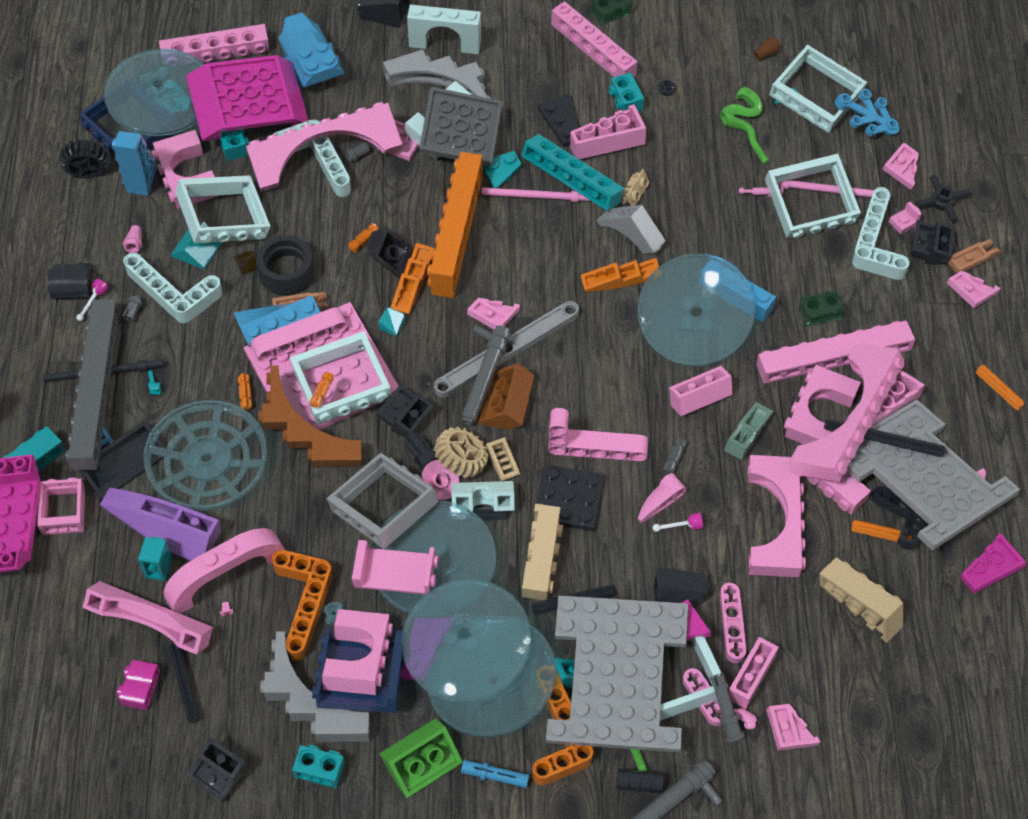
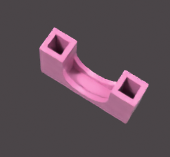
M196 130L153 143L154 151H152L155 162L159 161L157 167L160 175L164 174L165 178H162L166 189H170L168 195L171 203L175 202L177 209H179L181 206L175 193L179 179L211 178L215 176L212 170L192 177H182L173 172L179 163L203 155ZM220 195L190 197L192 204Z
M815 365L813 372L809 371L805 379V382H807L806 387L802 386L798 395L800 397L799 402L795 401L791 413H794L792 418L788 417L785 422L784 428L787 429L785 437L802 444H807L832 433L833 431L824 429V422L817 420L810 413L808 405L818 399H829L851 408L861 382Z
M338 609L334 624L335 640L360 642L369 646L372 651L366 657L355 661L326 658L322 674L323 690L376 695L377 686L381 687L383 674L380 671L381 669L384 670L386 665L384 653L389 651V640L387 638L392 636L393 624L389 623V614Z

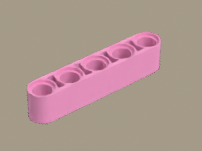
M334 307L257 336L251 341V346L258 361L265 362L341 333L348 325L340 309Z

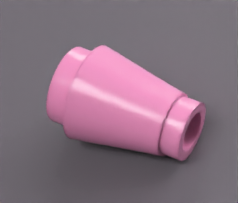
M137 225L131 226L123 241L127 252L137 253L142 248V229Z

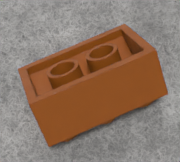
M519 363L495 371L481 408L478 423L506 430L522 426L534 374Z

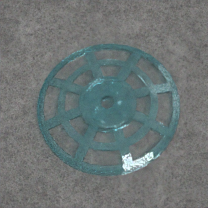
M219 400L194 401L172 410L154 426L145 444L143 455L144 467L152 487L168 502L191 510L217 509L241 499L257 484L266 465V439L258 422L241 407ZM214 410L212 421H202L187 426L181 416L194 411ZM222 411L239 416L249 426L240 433L232 426L220 422ZM174 421L180 431L171 439L167 448L154 446L161 432ZM210 428L209 435L195 438L192 434V431ZM222 429L233 435L234 438L226 443L217 437L218 430ZM255 431L261 445L262 455L261 459L249 460V448L245 439ZM185 437L189 443L184 448L183 453L173 451L176 444ZM238 444L241 445L243 450V460L232 459L230 450ZM152 454L164 457V468L168 478L156 482L151 467ZM206 455L212 456L209 462H203L201 459ZM170 460L182 461L184 470L173 475ZM230 467L241 468L231 482L224 476ZM259 467L255 478L241 492H238L234 486L243 478L247 468ZM190 476L197 481L196 488L193 490L185 487L179 481ZM218 480L222 485L221 488L204 491L206 482ZM173 484L180 491L193 495L190 504L180 502L170 497L162 489ZM226 491L231 496V498L218 503L199 505L201 497L215 496Z

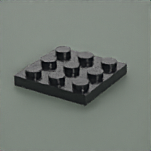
M544 464L536 504L560 507L559 525L594 531L604 474Z

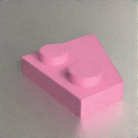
M903 142L882 169L911 190L915 185L914 176L917 170L918 152Z
M964 271L953 275L947 281V284L973 308L998 294L1001 289L996 285L994 288L983 284L984 280L973 277Z
M478 298L468 308L467 315L495 329L499 325L505 327L519 312L520 305L514 304V307L502 305V301Z
M790 704L769 706L766 709L778 751L812 747L820 743L818 737L814 738L806 727L808 725L797 716L796 711Z

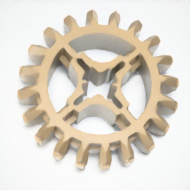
M458 426L455 429L450 427L442 432L437 438L434 448L436 452L435 457L439 458V464L444 465L443 469H448L450 474L456 473L457 477L462 475L464 478L468 476L472 478L478 475L486 466L489 454L487 453L488 448L483 446L484 441H480L479 436H474L472 431L467 432L466 428L461 430Z

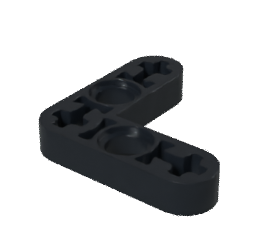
M883 486L877 487L872 495V501L874 504L907 519L898 536L897 543L903 549H913L919 540L917 537L919 531L924 529L927 522L913 509L911 511V508L891 489ZM896 503L905 505V508L898 506ZM909 524L916 525L919 529H914ZM907 535L911 536L910 540L906 539Z

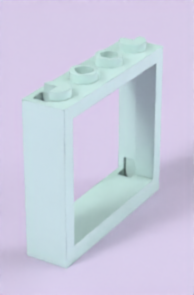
M807 45L773 83L769 95L830 133L850 108L839 110L833 116L785 84L804 62L854 92L851 95V101L856 102L859 98V93L865 89L867 82L834 62L831 58L826 57Z
M838 154L770 170L765 177L786 238H799L810 232L815 234L822 229H834L841 224L850 225L855 223L861 214ZM831 170L847 213L793 226L777 183Z
M251 176L179 179L175 193L194 244L266 239L270 224ZM243 194L255 223L252 225L201 228L190 197Z
M365 331L290 357L292 370L316 424L325 421L329 422L331 419L339 416H346L358 409H365L369 405L383 402V400L391 396L390 385ZM365 349L381 385L326 404L318 409L310 406V400L313 395L302 371Z
M703 636L693 637L691 642L712 684L710 677L715 674L719 676L721 671ZM713 684L712 687L661 704L660 721L698 708L700 705L712 701L715 702L717 698Z

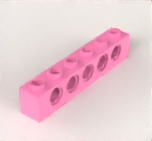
M565 1L552 9L551 25L613 77L632 73L633 77L636 76L637 61Z
M265 24L159 41L164 69L270 52Z

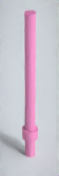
M793 180L777 183L783 189H788L789 187L840 194L838 187L834 185ZM851 188L854 196L872 198L874 190Z
M482 188V195L561 199L571 200V202H578V200L590 201L576 191H571L570 193Z

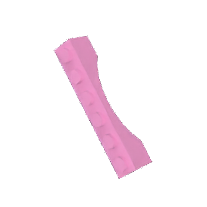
M101 581L87 588L83 608L102 616L119 617L147 625L166 635L177 647L194 654L200 653L209 644L213 627Z

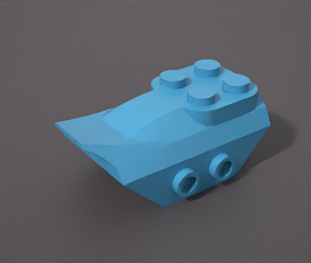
M302 12L284 19L283 30L278 38L285 59L293 62L300 87H307L345 74L340 66L341 62L338 55L334 54L331 42H327L317 23L313 22Z

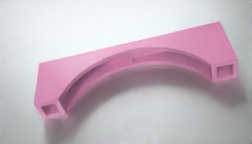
M379 102L374 104L373 108H360L350 115L343 113L333 120L330 118L321 120L320 124L317 125L307 124L302 127L303 129L297 131L291 129L284 132L285 134L281 136L275 134L268 136L267 140L261 142L260 140L250 142L246 148L260 191L278 187L281 173L289 158L300 147L319 137L335 134L355 136L373 144L383 154L401 149L402 142L389 104Z
M855 344L848 359L853 372L858 374L864 381L861 401L851 417L838 429L819 440L799 445L790 459L791 466L796 475L840 482L843 474L847 471L850 461L855 457L856 450L863 442L868 428L871 427L875 415L880 411L881 404L887 398L892 384L895 383L900 369L904 366V358L901 355L900 349Z

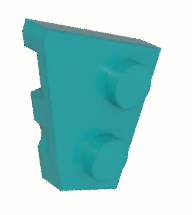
M511 151L494 157L491 166L482 165V168L491 187L499 188L522 168V164L515 151Z

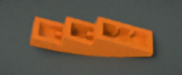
M416 243L405 272L401 275L391 309L410 314L426 277L428 265L431 263L433 247Z
M657 258L639 264L635 260L620 266L616 262L581 274L585 292L622 288L662 277Z

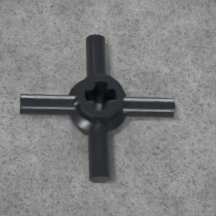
M935 174L931 175L929 179L935 191L932 197L916 201V206L921 208L934 205L938 210H945L951 222L957 221L958 217L952 205L955 199L970 196V189L953 192L950 187L941 186Z

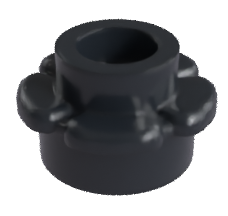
M666 79L658 84L659 92L663 96L672 95L676 89L675 83H672L671 80Z

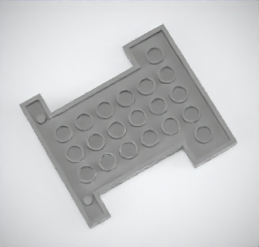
M916 399L870 428L944 445L946 448L944 456L938 457L864 439L856 450L855 457L850 461L846 472L857 482L872 473L929 524L919 531L917 537L933 551L1018 495L1020 488L1006 476L992 485L989 484L935 436L944 430L945 423Z
M558 596L555 639L576 640L570 720L548 719L546 743L680 752L682 728L660 727L659 724L664 646L686 647L688 604Z

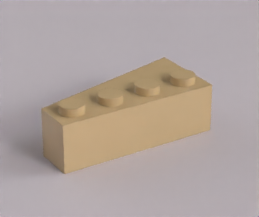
M535 504L531 542H529L527 555L528 561H526L522 585V597L546 600L548 593L552 594L554 581H550L551 574L555 575L557 562H553L554 556L559 554L560 544L556 542L557 537L562 536L563 525H559L560 507Z
M835 558L819 573L820 586L840 603L845 601L851 613L855 616L860 614L866 620V626L872 631L876 628L883 634L881 639L886 643L903 628V602L897 596H892L886 592L881 585L870 581L865 574L854 570L847 562H842Z

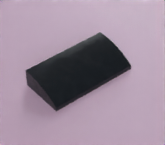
M144 420L100 450L97 469L78 470V472L96 495L103 499L109 488H119L169 452Z

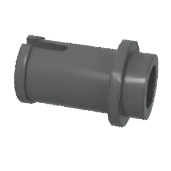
M364 142L353 149L348 148L345 155L349 162H355L357 158L370 153V149Z
M131 296V298H128V305L122 315L124 320L134 321L138 309L142 307V300L139 297Z

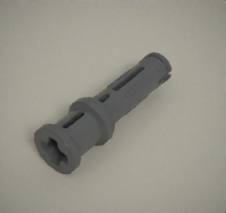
M720 673L719 676L715 674L710 679L722 715L720 723L723 724L726 732L725 740L726 742L738 741L745 737L744 732H741L738 722L740 717L734 712L724 674Z

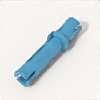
M466 759L463 761L462 774L480 777V780L484 781L486 778L527 788L529 774L489 766V763L486 762L480 764Z

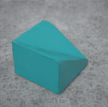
M387 307L378 322L379 329L397 336L405 323V315Z

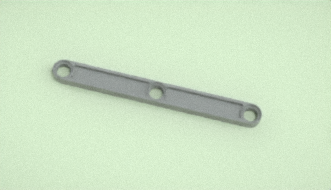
M567 301L510 335V341L506 346H511L513 350L505 352L501 356L498 366L574 321L579 315L578 304L573 301ZM567 308H573L575 310V313L567 314L565 310ZM487 350L437 379L434 383L435 394L440 398H446L475 381ZM441 384L449 387L446 391L438 390V386Z

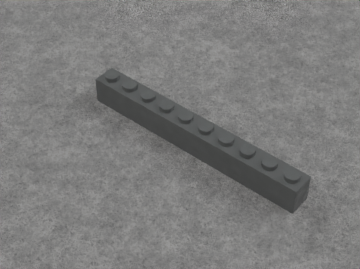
M116 299L92 300L91 308L88 309L87 337L83 340L85 350L81 354L82 369H79L78 372L80 382L79 385H76L77 401H74L73 408L75 414L71 418L72 433L68 435L70 447L69 450H66V461L70 463L72 470L97 469L120 313Z

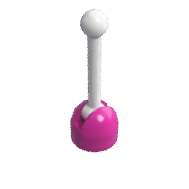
M100 279L94 280L91 287L93 295L81 314L77 315L78 321L84 320V315L92 304V300L97 295H103L109 288L104 281Z
M701 513L691 514L687 521L665 525L654 524L652 529L654 532H659L660 529L688 525L691 529L695 530L703 529Z

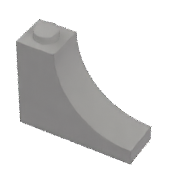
M642 205L612 208L605 211L596 220L600 226L610 227L624 234L643 254L658 252L661 249V245L666 241Z

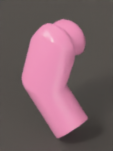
M743 708L734 709V712L740 717L739 720L745 722L744 726L746 729H754L756 727L755 722L757 718L755 715Z

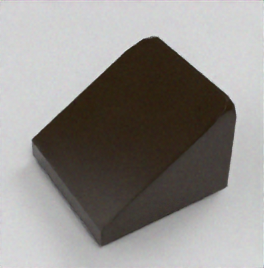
M252 250L234 256V260L243 275L257 270L256 255Z

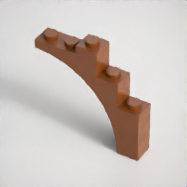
M270 365V373H266L267 385H270V391L266 392L267 403H262V410H258V423H262L263 429H283V441H287V448H308V460H312V467L361 466V441L328 435L306 422L294 410L284 393L280 381L279 365Z

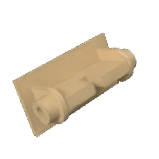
M644 169L640 173L636 172L631 176L627 184L628 188H625L623 192L622 204L630 203L631 206H635L640 200L641 195L649 184Z

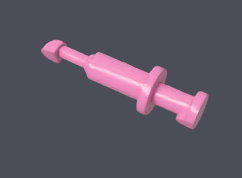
M768 187L753 188L752 190L739 189L740 194L752 193L753 195H767L771 197ZM779 187L781 196H783V187Z

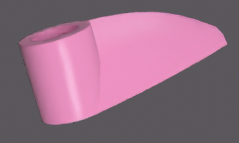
M673 473L666 475L661 480L660 485L646 499L638 516L640 523H643L674 503L686 492L687 488Z

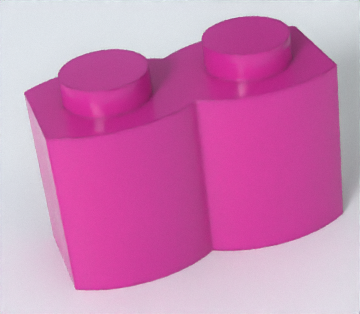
M132 660L131 664L126 666L124 672L126 680L123 685L119 686L117 691V698H119L121 705L142 710L148 709L160 674L157 664Z

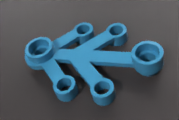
M863 89L859 93V98L863 101L866 108L851 101L850 95L846 93L840 94L835 99V105L838 109L845 110L849 107L864 116L855 115L850 119L849 123L853 128H858L860 125L872 122L880 124L879 126L870 124L865 129L868 136L873 137L875 134L882 132L891 136L899 132L900 126L898 122L890 117L885 107L887 105L886 99L879 97L874 103L881 113V116H879L870 100L872 96L870 90Z

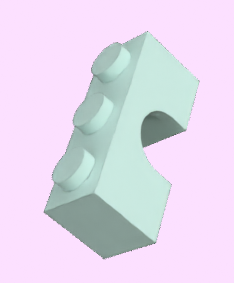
M513 481L452 483V512H473V507L480 504L491 505L494 511L514 510Z

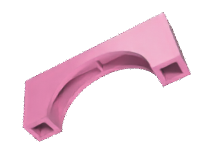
M750 455L748 483L761 485L777 497L784 510L785 528L772 542L762 546L751 547L749 552V575L799 577L801 570H805V557H802V551L805 549V539L801 538V532H804V520H801V514L804 512V502L800 501V496H803V483H800L802 475L794 473L790 463L791 457Z

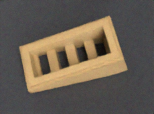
M505 437L486 444L488 457L501 481L520 475ZM502 448L503 451L494 452V450ZM504 454H505V456H506V457L503 458V459H500V460L497 459V457L502 456V455H504ZM509 462L508 465L500 467L501 463ZM512 468V472L503 474L504 470Z

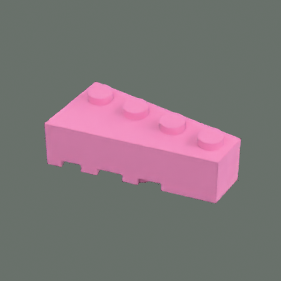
M900 370L895 383L892 384L888 396L881 404L880 411L875 415L871 426L920 398L925 385ZM855 408V409L852 411V413L848 416L847 420H848V419L851 417V415L855 412L856 408Z

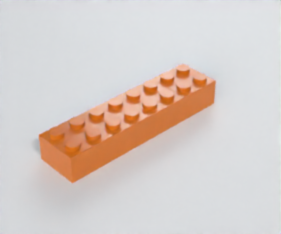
M460 152L459 159H455L454 170L456 171L455 174H451L450 179L452 187L447 190L446 199H448V202L444 203V218H440L439 222L440 234L437 233L435 238V245L437 246L436 249H432L431 260L433 262L432 265H428L427 276H429L428 287H431V295L454 298L483 179L482 155Z

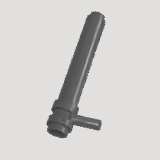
M477 325L472 327L471 332L487 339L488 343L486 345L487 351L461 415V422L466 425L472 426L473 423H476L500 358L506 351V344L510 341L511 331L504 326H496L492 333Z
M706 760L697 762L692 770H687L679 781L631 819H661L691 793L697 792L701 788L717 806L723 800L708 783L716 774L714 768Z

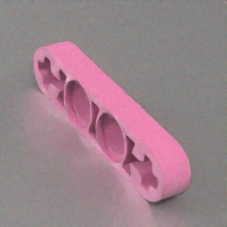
M726 583L720 591L725 652L730 662L740 663L746 655L740 590L734 583ZM727 590H731V593L733 594L732 602H729V595L726 593ZM730 608L735 609L738 615L736 617H729L726 614V610ZM736 628L740 635L732 637L729 635L728 630ZM734 643H737V651L740 652L739 656H735V653H733Z

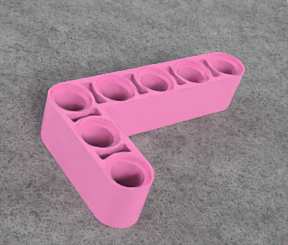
M563 408L551 410L548 451L551 454L628 461H644L647 459L648 438L646 436L568 429L569 412Z

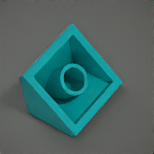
M204 222L199 223L201 228L209 227ZM188 228L172 252L171 257L205 270L223 242L194 244Z

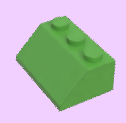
M436 718L379 753L388 772L406 798L463 763L446 727Z

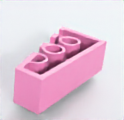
M634 104L629 106L628 110H619L612 117H603L599 119L598 123H589L570 132V148L573 155L578 159L644 145L646 141V127Z

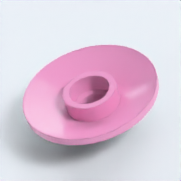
M434 460L425 466L421 479L427 484L430 483L432 488L437 491L436 496L438 500H447L452 497V483H459V477L456 476V473L450 474V470L443 469L444 465L439 464V460Z

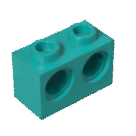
M632 73L611 78V84L608 89L610 96H613L615 99L616 108L625 111L634 104L638 112L643 111L644 97Z
M244 129L221 133L219 140L226 161L248 156L246 146L249 145L247 137H243V134H245Z
M300 745L292 772L294 778L337 789L345 762L343 756L336 751L329 750L325 752L314 745H307V747ZM307 759L314 760L311 765L303 764ZM329 764L336 766L332 771L324 769Z

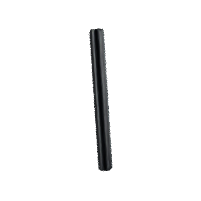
M826 418L824 429L835 431L845 422ZM868 428L864 439L938 457H943L946 449L944 445Z

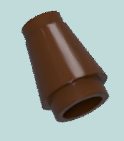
M774 36L768 37L754 51V56L760 61L777 53L781 45Z

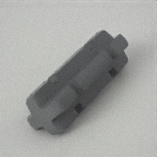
M681 437L676 439L675 445L664 465V472L674 473L683 450L687 445L685 439Z

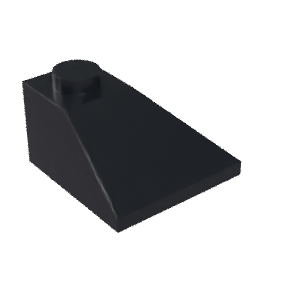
M383 227L371 233L366 245L373 259L397 278H401L413 250L409 244L388 227Z

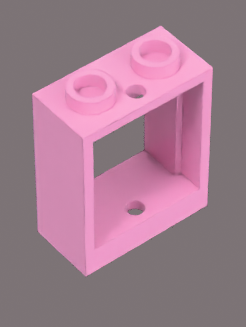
M68 478L67 480L49 479L42 481L38 505V528L41 534L84 532L85 486L82 479ZM77 493V514L75 516L48 518L49 495Z

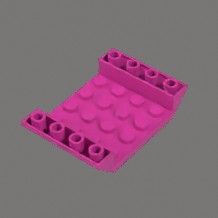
M273 55L206 63L186 75L202 141L220 139L221 133L225 131L290 123L291 127L308 121L293 62L281 56Z
M32 454L0 458V572L19 570L31 560L41 489L38 469Z

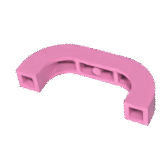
M259 528L241 533L181 567L170 578L164 588L165 601L172 611L182 614L194 607L192 597L205 583L254 557L263 556L267 564L270 565L272 564V555L278 550H285L274 531L270 529Z

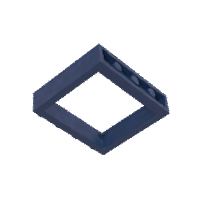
M129 79L79 113L82 128L85 131L88 130L96 141H100L105 145L108 152L111 151L115 158L116 153L112 148L113 140L94 122L131 97L162 124L143 138L147 145L146 149L152 150L154 142L167 139L179 131L177 119L132 79Z

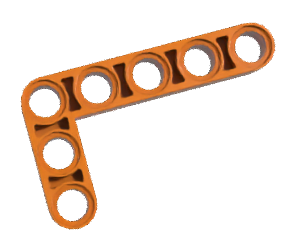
M278 550L272 555L275 573L283 577L307 582L286 640L289 658L293 661H301L307 655L332 581L331 565L324 559L286 550ZM281 561H286L283 565L278 564ZM300 566H306L303 570L298 569ZM320 571H327L323 575L318 574ZM315 589L320 590L318 593H312ZM307 608H314L312 612H305ZM301 627L308 628L305 631H298ZM295 646L301 647V649L297 651L291 650Z
M551 666L541 667L537 673L538 689L552 718L564 720L559 716L561 714L570 716V699L556 670ZM544 676H549L552 678V680L546 682L543 681L541 678ZM552 695H558L561 697V699L552 700L550 697ZM565 744V749L537 760L532 768L533 781L538 785L544 786L589 767L593 759L592 746ZM585 752L588 754V757L582 759L577 754ZM566 761L568 765L560 767L557 762ZM545 769L548 774L541 776L537 774V771Z

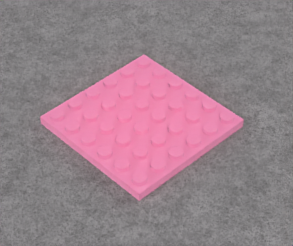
M350 302L337 307L340 309L348 325L341 333L265 362L258 361L252 346L249 347L247 345L244 347V352L266 392L270 391V385H267L266 373H270V365H279L280 381L291 406L306 422L318 430L382 402L369 405L365 409L352 411L346 416L333 418L329 422L325 421L316 424L292 370L290 357L365 331L390 385L391 395L398 387ZM365 349L302 371L312 395H315L314 391L319 381L322 380L321 377L324 372L334 375V380L329 385L330 388L324 400H322L321 406L381 385Z

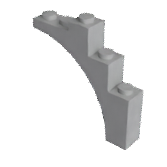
M423 50L383 62L384 75L390 87L417 82L449 87L456 81L470 94L490 98L489 95H486L483 85L484 71L482 68H479L476 62L457 67L456 62H453L450 56L431 61L430 57L426 56Z
M276 632V639H272V652H275V659H271V672H265V680H261L260 691L264 693L266 701H286V714L290 715L291 721H311V734H315L316 742L370 741V717L368 712L316 707V699L312 698V692L300 681L289 662L285 632Z

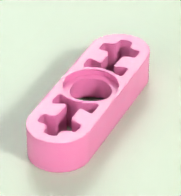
M691 668L684 673L683 685L689 694L710 687L699 670ZM690 675L693 678L697 677L696 684L699 687L697 690L695 683L693 681H688ZM717 700L698 707L711 725H722L720 719L712 717L713 710L710 706L715 703L713 705L714 711L721 713Z

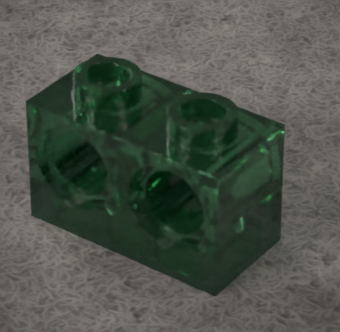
M591 0V13L600 25L631 14V0Z
M838 290L824 291L816 295H806L800 299L798 307L805 327L841 320L845 311Z

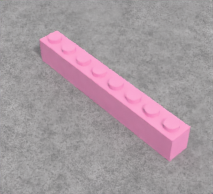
M896 321L889 325H878L867 330H857L853 333L839 334L827 339L821 338L814 342H803L792 347L785 346L774 351H764L758 354L756 365L765 384L808 374L809 371L813 372L815 365L826 369L850 364L848 356L856 343L898 348L900 352L912 350L915 338L907 321Z

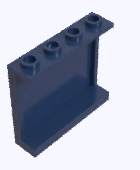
M327 626L326 635H322L321 640L323 651H319L318 664L321 666L316 668L315 681L318 683L313 685L312 698L316 699V707L396 713L405 649V631L396 630L395 639H387L389 640V651L384 653L386 665L385 669L380 671L383 674L381 687L377 686L376 695L323 690L322 674L326 658L355 661L366 657L372 651L369 646L360 642L335 640V636L331 635V626Z

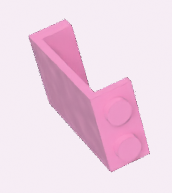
M359 540L352 574L354 588L430 595L431 588L435 587L436 575H433L434 568H438L439 556L435 555L434 547H430L429 554L369 548L367 541Z

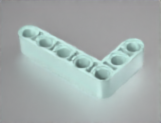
M309 120L307 122L295 125L293 127L278 131L273 135L277 134L278 136L284 135V132L288 130L295 129V131L303 129L302 127L304 125H317L320 124V122L317 120ZM328 136L314 139L297 150L311 147L335 194L339 197H346L350 194L349 175Z
M878 187L873 192L852 258V264L860 270L901 280L906 276L909 267L908 258L874 247L890 198L888 189Z
M129 253L124 257V265L128 276L180 323H187L220 299L223 294L220 279L211 275L204 278L182 295L137 253Z

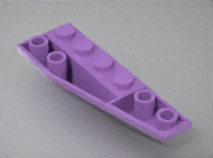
M109 488L100 503L102 508L142 536L149 538L160 537L166 540L170 554L189 561L211 550L221 533L218 519L136 492Z

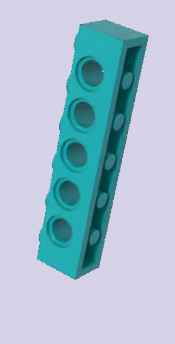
M540 134L525 141L522 157L606 211L621 203L624 187Z

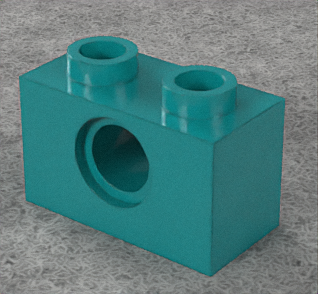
M145 537L138 561L145 578L166 581L172 557L166 540L160 537Z

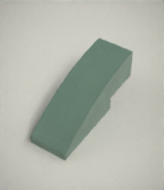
M755 402L728 439L724 451L742 460L766 426L773 411Z

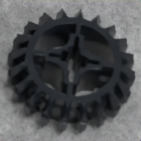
M76 139L75 142L69 141V144H64V147L61 148L59 155L61 169L65 170V174H70L71 177L76 176L78 179L98 178L99 175H105V172L110 167L111 158L108 149L105 148V145H100L99 141L93 142L92 139L89 141Z

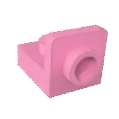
M908 202L904 210L890 217L889 223L900 234H903L914 227L916 220H920L921 212L918 207Z

